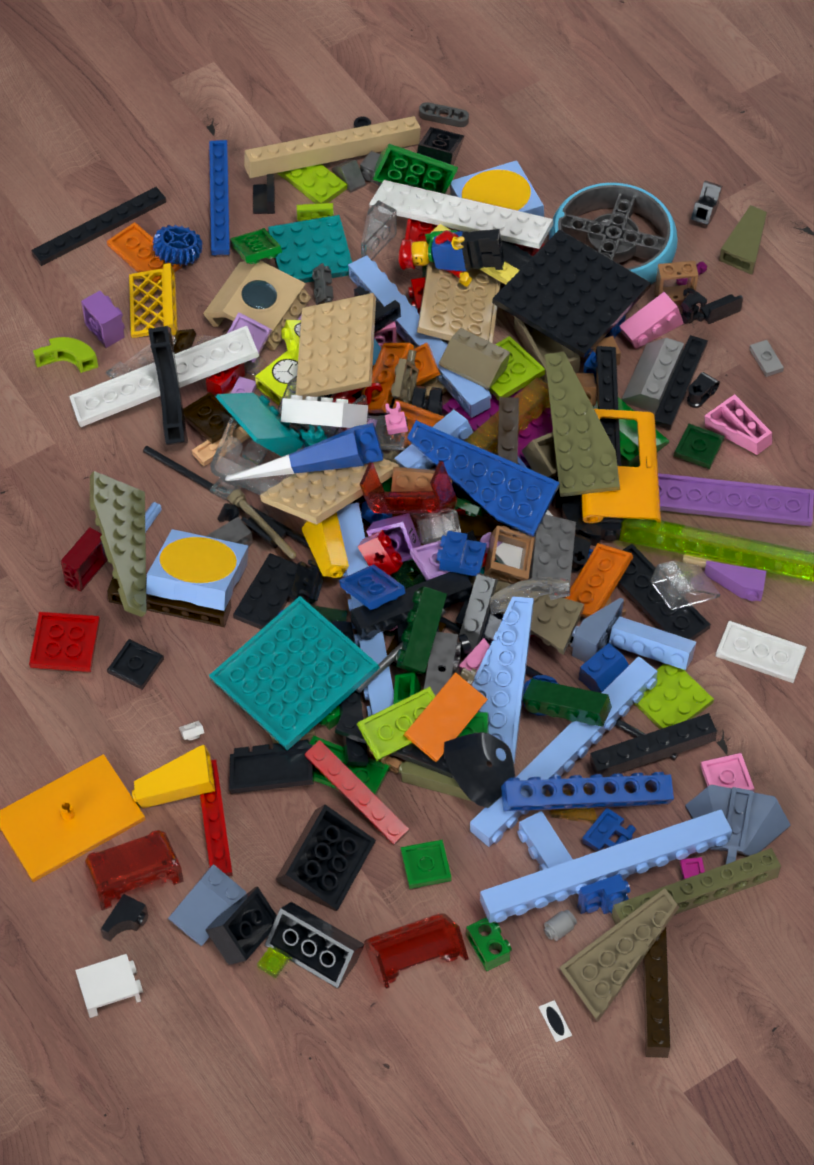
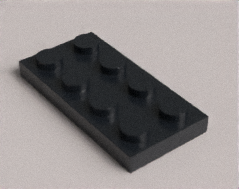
M269 553L233 613V618L258 629L264 628L285 608L290 597L288 595L297 564Z

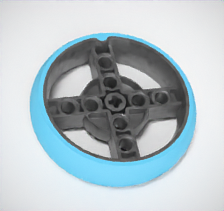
M600 183L575 192L560 205L553 217V226L549 231V240L560 229L616 263L626 261L632 256L648 259L645 263L627 269L651 282V284L656 281L658 264L672 263L678 242L675 222L665 205L651 193L639 187L623 183ZM614 208L612 213L601 215L594 220L578 217L593 210ZM632 213H636L650 221L662 237L639 232L636 223L630 219Z

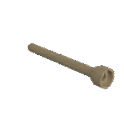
M240 489L234 490L229 495L228 500L233 505L241 507L289 558L294 559L296 552L246 502L245 494Z

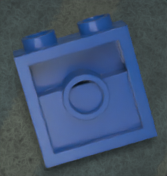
M448 531L447 535H442L440 547H443V550L438 549L437 561H440L439 570L477 576V573L481 572L487 543L467 540L468 534Z
M617 874L581 887L577 905L580 914L595 912L599 907H601L604 914L612 913L614 904L629 899L627 893H630L627 880L623 881L621 874Z

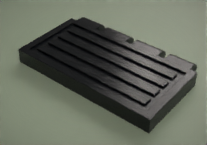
M309 739L299 740L289 750H286L280 743H273V749L270 748V744L256 745L252 747L251 752L249 746L234 748V754H230L229 790L231 794L314 784V765L304 755L313 745L309 744Z

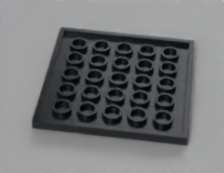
M559 229L493 297L492 303L585 358L650 289L651 282Z

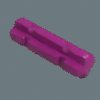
M703 261L696 264L698 276L707 271V265ZM688 278L676 279V284L679 286L686 285Z

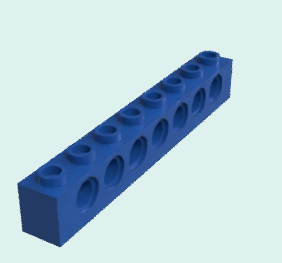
M655 772L646 776L643 773H633L631 776H623V774L619 773L612 774L610 777L596 774L591 775L590 778L574 775L570 776L569 779H561V776H552L545 780H541L540 777H530L528 780L509 778L501 786L503 811L668 805L674 800L671 775H664V772ZM645 784L650 785L653 788V792L647 791ZM625 785L630 786L633 793H628L625 790ZM604 786L610 787L612 794L606 793ZM583 787H588L592 795L586 794ZM543 788L550 792V797L543 795ZM568 788L571 796L565 795L562 789ZM521 789L527 790L530 797H524L521 794Z

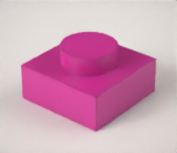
M702 857L680 860L683 880L705 872Z

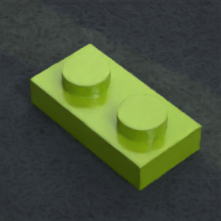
M333 203L297 205L298 222L334 216Z

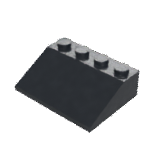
M325 804L313 812L276 880L293 892L334 911H338L376 840Z

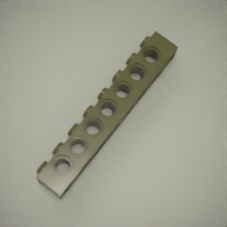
M770 848L614 904L612 918L615 925L664 888L679 906V909L674 914L676 915L778 878L781 865L773 849Z

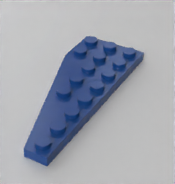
M417 420L415 421L407 438L416 448L498 522L532 537L535 536L560 486V482Z

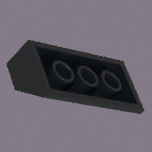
M293 902L280 908L265 943V946L336 988L342 985L351 972L365 945Z

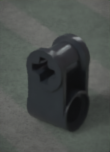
M701 372L688 388L687 404L693 408L701 407L717 391L720 381L705 372Z
M575 533L572 573L578 572L582 565L587 562L591 546V538Z

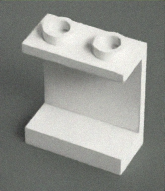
M127 954L75 970L90 1018L98 1016L97 1008L132 996H135L136 1002L141 1001L139 993H142L143 989L140 980L135 981L133 974L137 973L133 960H128Z

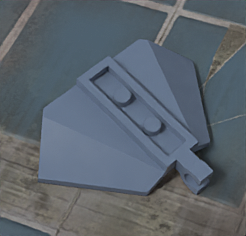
M709 785L685 805L692 819L722 809L732 830L731 838L725 845H716L709 849L728 851L726 864L734 862L737 853L750 856L761 852L791 826L775 796L754 793V791Z

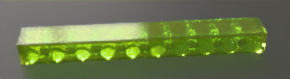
M624 518L619 541L742 567L765 570L774 574L814 582V552L662 520L661 523H658L656 520Z

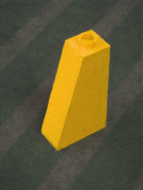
M337 512L319 524L306 521L302 527V532L322 575L341 578L348 569L349 564Z
M201 745L135 780V789L132 790L134 802H138L141 808L144 809L215 791L211 756L206 746Z

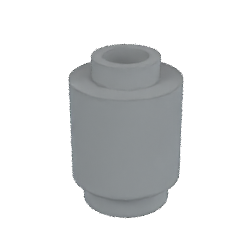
M569 910L560 911L544 923V932L550 940L558 941L574 929L577 920Z

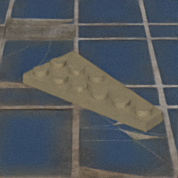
M469 575L468 579L472 586H474L476 576ZM498 580L490 606L492 610L498 615L500 613L504 615L513 596L533 598L534 605L530 635H536L543 640V643L548 646L552 645L558 649L559 653L564 655L571 640L573 630L584 611V604Z
M665 888L559 967L597 1021L603 1016L679 909L678 904Z

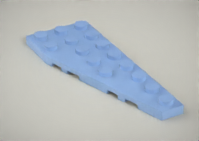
M513 596L502 618V622L493 637V641L474 677L472 686L488 699L478 712L489 713V734L509 746L515 764L534 599ZM497 748L496 756L499 760L504 761L506 759L504 750Z

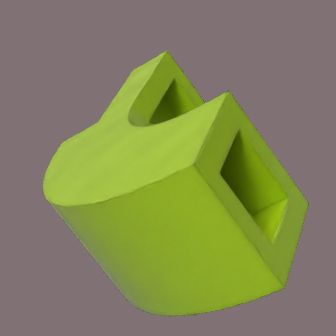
M69 337L49 339V346L33 350L37 368L57 361H68L75 364L80 373L98 368L97 356L93 349L78 339Z

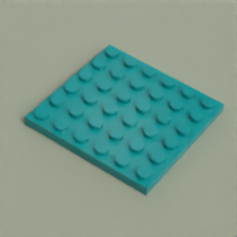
M299 596L216 668L209 677L286 750H289L378 671L380 667L371 657Z

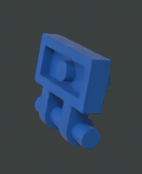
M606 808L582 837V842L595 851H600L604 847L609 848L631 840L636 828L633 825H629L626 829L623 828L624 818ZM614 834H617L619 838L614 843L610 839L614 836Z

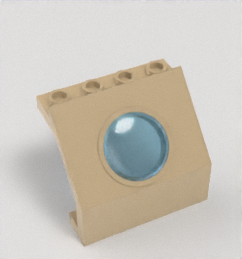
M261 260L255 264H249L244 261L237 265L203 314L213 327H219L224 318L234 321L239 312L272 329L265 345L269 350H275L282 340L281 330L284 328L286 320H296L302 308L306 306L311 297L303 288L306 283Z

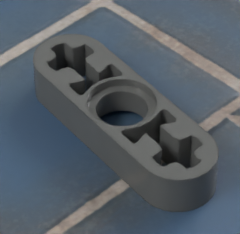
M429 102L422 103L419 106V116L423 120L455 127H465L469 123V113L465 110ZM447 113L448 116L442 117L440 114Z

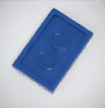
M374 564L339 580L341 588L370 610L406 594L405 587Z

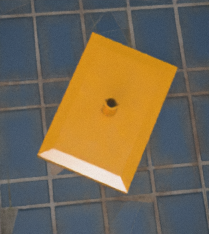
M104 754L0 810V830L32 882L39 880L146 820L144 814L136 802H134V799Z

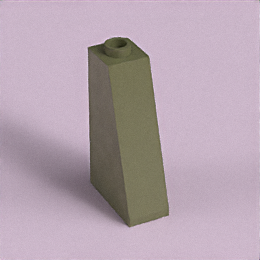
M752 205L749 206L722 246L719 261L751 275L754 273L766 220V211Z
M407 760L405 762L402 761L400 764L399 773L402 776V782L471 801L459 787L454 777L450 778Z

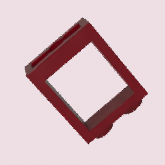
M91 527L86 530L61 560L65 584L71 589L75 588L81 592L108 561L100 538L102 534Z

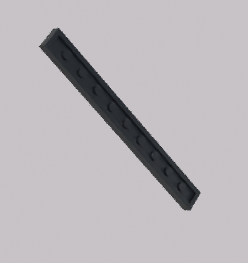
M597 346L595 353L598 409L619 410L616 347ZM601 418L600 422L616 451L617 466H621L619 419ZM604 517L602 522L622 523L623 518Z

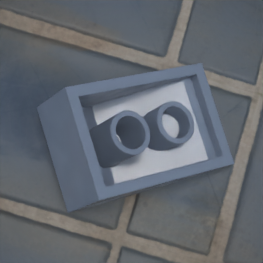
M619 598L585 618L580 626L577 625L572 633L574 639L571 643L573 657L586 662L608 644L613 625L619 616L622 617L624 599Z
M213 864L168 919L198 945L202 946L210 937L206 932V928L217 916L242 898L246 891Z

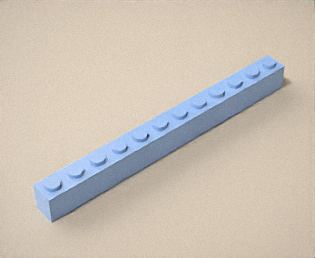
M366 255L348 264L349 278L357 287L361 286L365 291L374 293L376 301L381 302L383 306L388 305L394 300L400 303L401 317L395 320L396 332L406 343L413 344V349L426 342L430 345L441 374L436 378L472 418L491 408L490 399L492 397L488 389H484L482 386L439 365V361L448 344L440 338L417 333L419 322L417 309L411 306L406 296L402 295L398 291L397 286L388 280L385 272L380 271L376 262Z
M359 502L348 504L337 511L349 564L343 577L369 567L357 547L362 539L365 538ZM350 595L351 599H347L349 611L364 605L352 595ZM383 631L377 633L374 637H367L362 640L358 633L354 634L355 644L360 646V649L377 664L387 657ZM389 666L363 689L365 700L370 702V706H367L368 717L394 705V691Z
M638 656L602 692L609 695L612 705L604 726H591L587 723L572 721L516 778L528 780L530 777H540L541 780H545L552 776H561L565 771L569 772L575 765V761L579 757L583 758L589 751V747L592 744L596 745L601 740L602 734L606 730L610 731L615 726L617 720L629 712L630 707L634 703L640 702L646 690L654 688L657 684V670ZM545 788L542 789L543 795L547 792ZM521 789V794L524 797H530L527 790ZM500 797L489 808L485 807L470 822V832L490 847L493 843H498L502 839L504 832L508 828H513L518 822V818L522 814H527L530 810L503 811L502 797Z
M722 809L480 891V902L489 923L495 921L502 922L509 916L515 914L522 915L535 907L543 908L550 902L556 900L563 901L570 895L579 894L581 887L614 875L621 874L624 880L631 874H641L655 866L662 867L668 864L669 861L685 859L692 853H703L716 845L723 846L730 841L732 830Z

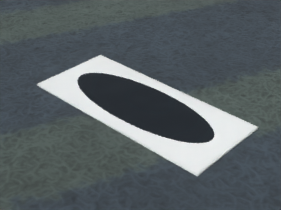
M555 1000L539 1006L556 1042L572 1036Z

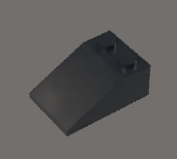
M430 127L418 144L417 153L454 165L464 140V135Z
M257 886L217 916L206 928V932L228 965L246 961L269 935L277 915Z

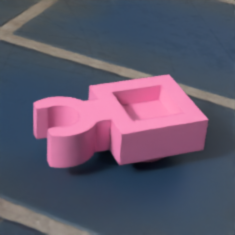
M396 402V408L394 409L389 408V404H386L385 408L388 415H385L388 435L407 432L405 414L401 412L400 403Z

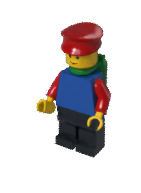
M500 229L473 231L470 233L457 230L433 231L430 234H425L426 241L413 242L412 239L406 241L403 238L399 250V265L402 270L407 268L415 270L416 266L428 265L429 261L435 262L437 269H443L459 278V282L466 287L472 281L468 272H465L466 270L484 267H495V270H503L505 260Z

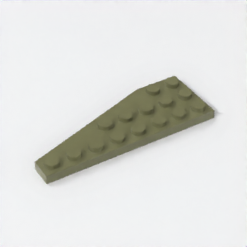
M565 352L545 354L560 496L620 490L616 451Z
M93 471L90 475L91 511H95L97 517L95 523L96 526H100L102 532L100 538L108 562L113 565L114 571L112 574L114 579L118 581L120 587L118 592L124 610L143 617L146 614L145 492Z

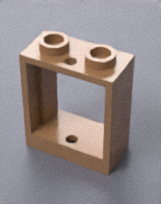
M695 261L658 264L654 291L655 298L665 292L676 305H681L686 296H683L684 290L692 288L696 291L698 271ZM688 278L687 285L663 287L664 280Z
M497 526L490 535L484 575L522 587L529 578L535 537L523 532L510 530L506 526ZM498 541L523 548L520 569L494 562Z

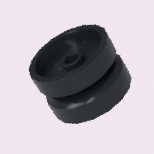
M415 385L412 405L442 416L443 389L432 387L427 399L426 387Z

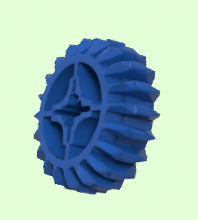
M176 224L174 226L167 225V227L157 230L153 238V251H155V256H159L160 260H165L166 263L188 266L189 263L194 264V261H197L202 253V240L200 235L196 234L194 230L190 231L189 227L184 228L183 225L179 227Z

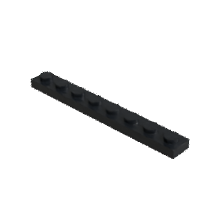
M154 187L32 249V255L43 266L166 203V197L157 187Z
M332 620L331 623L354 643L352 622ZM355 690L339 704L340 717L343 712L363 719L361 695ZM343 736L346 766L366 767L369 763L367 745Z

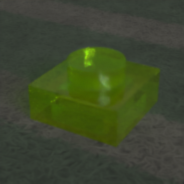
M269 947L257 963V966L276 978L287 964L288 957Z

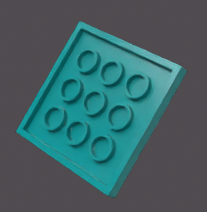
M340 215L268 227L269 234L279 243L282 249V253L275 257L278 270L304 283L314 281L312 278L313 269L321 263H324V266H329L332 278L349 275L348 264L352 263Z

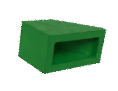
M415 672L395 675L393 704L421 691Z

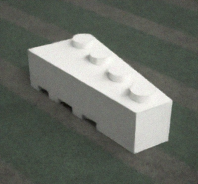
M291 395V399L283 398L281 422L346 428L367 424L368 405L348 404L346 399H336L335 403L333 398L322 397L321 401H317L318 397L306 396V400H302L303 396Z

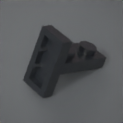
M361 286L354 289L355 297L370 294L369 291H365ZM394 300L386 306L376 301L374 333L401 317L400 303Z

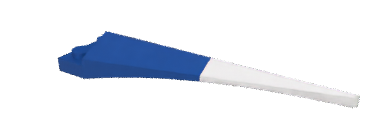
M374 423L354 426L289 455L229 475L225 478V481L364 466L366 463L382 461L384 455Z

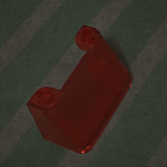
M160 830L152 831L149 835L101 852H92L85 860V866L102 911L112 907L111 901L115 897L119 900L121 898L120 894L159 880L164 884L167 883L166 879L171 880L173 885L184 882L181 865L167 834Z

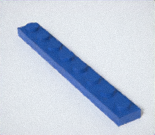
M227 140L209 141L211 254L230 255Z

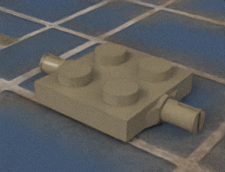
M408 350L407 359L399 358V362L395 367V383L391 387V393L395 399L411 405L419 372L414 363L417 353L414 350Z

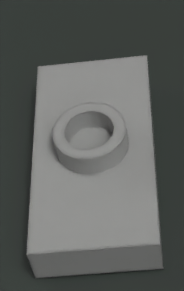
M768 340L750 345L749 350L766 377L783 372L784 367Z

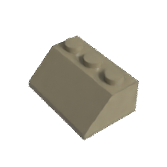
M460 328L450 339L439 361V365L489 390L507 369L510 352Z

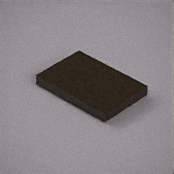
M210 392L183 408L185 421L212 444L241 426Z

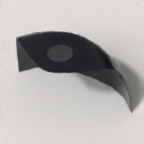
M484 732L467 734L444 742L446 764L459 787L471 801L479 806L489 808L502 797L501 786L507 779L515 778L512 753L506 743ZM497 748L504 750L506 754L504 761L499 760L496 756ZM488 760L492 763V767L487 766L486 762Z

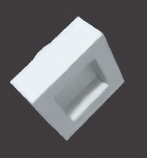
M199 721L179 727L184 740L197 739L200 737V734L204 733L203 726Z

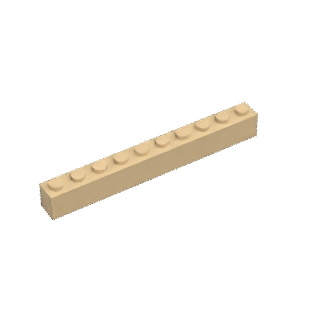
M415 116L248 149L245 150L244 167L249 177L254 178L367 155L371 151L376 153L382 152L388 144L401 148L419 144L421 128Z

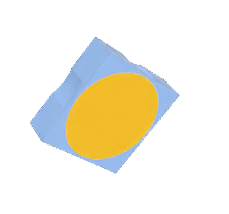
M517 160L452 180L450 184L451 196L544 217V205Z
M172 529L147 573L146 594L172 600L187 601L196 605L224 611L233 594L234 586L240 580L247 566L248 545Z

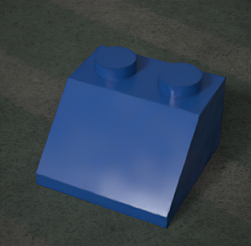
M608 643L580 666L579 680L591 691L602 693L629 664L624 655Z

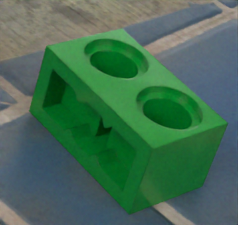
M486 917L466 927V937L486 972L510 961L512 948L507 939L503 940L500 926L496 921L489 923ZM485 931L488 932L490 935L482 936L480 933ZM493 949H497L500 951V953L493 954L490 951Z

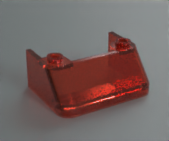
M439 461L431 479L430 485L433 491L384 492L373 462H369L359 484L368 507L374 513L379 514L440 513L452 511L457 503V497L443 461Z
M445 913L412 922L372 936L364 941L378 981L385 989L390 988L389 983L396 981L399 971L439 957L446 962H451L460 956L465 961L469 960L460 926Z

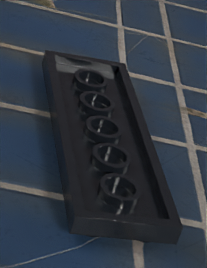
M633 544L622 550L632 553L633 559L617 585L660 630L694 640L710 629L711 624Z

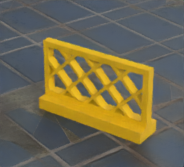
M171 263L163 264L162 269L129 274L132 338L149 336L148 329L155 328L153 325L158 320H161L164 326L171 328L172 336L176 335L178 330L176 281ZM162 275L157 284L152 281L155 276ZM143 279L144 281L139 287L134 284V280ZM148 283L154 286L149 292L143 290ZM158 289L162 291L158 298L152 296ZM140 292L145 295L140 301L135 300V297ZM150 298L154 302L148 308L143 304ZM159 304L163 309L157 314L153 310ZM141 307L145 312L139 317L135 312ZM149 314H152L155 317L150 323L146 322L144 319ZM140 323L146 325L143 330L136 331V327Z

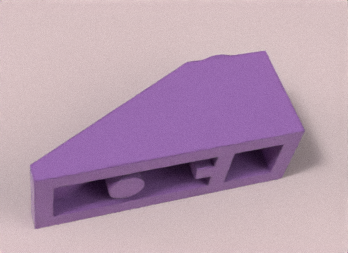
M706 561L705 576L740 598L749 601H761L766 577L765 570Z

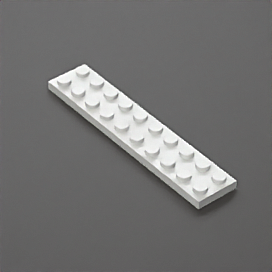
M387 180L382 182L369 203L371 210L435 225L441 224L448 228L468 231L469 233L500 229L501 240L540 249L553 226V219Z
M242 327L175 354L180 388L259 357L248 327ZM155 362L69 396L80 427L160 396Z

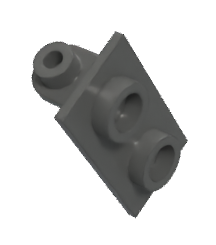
M321 263L313 269L312 273L315 288L314 296L317 305L323 300L325 303H328L334 299L333 286H326V284L332 283L331 270L329 266H324V263Z

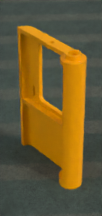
M594 409L599 420L601 418L635 420L637 422L640 466H617L620 490L582 494L583 521L586 523H598L604 517L651 519L661 523L655 415L651 412Z

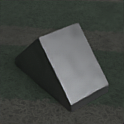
M348 160L332 167L335 175L347 184V189L350 193L366 186L356 160Z

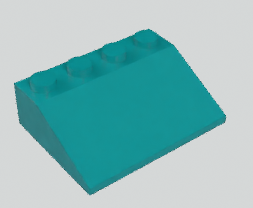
M255 393L217 394L216 398L256 443L281 457L298 451L304 444L299 438L300 434L294 428L289 427V422H281L280 411L274 406H270V400L264 395L258 396Z

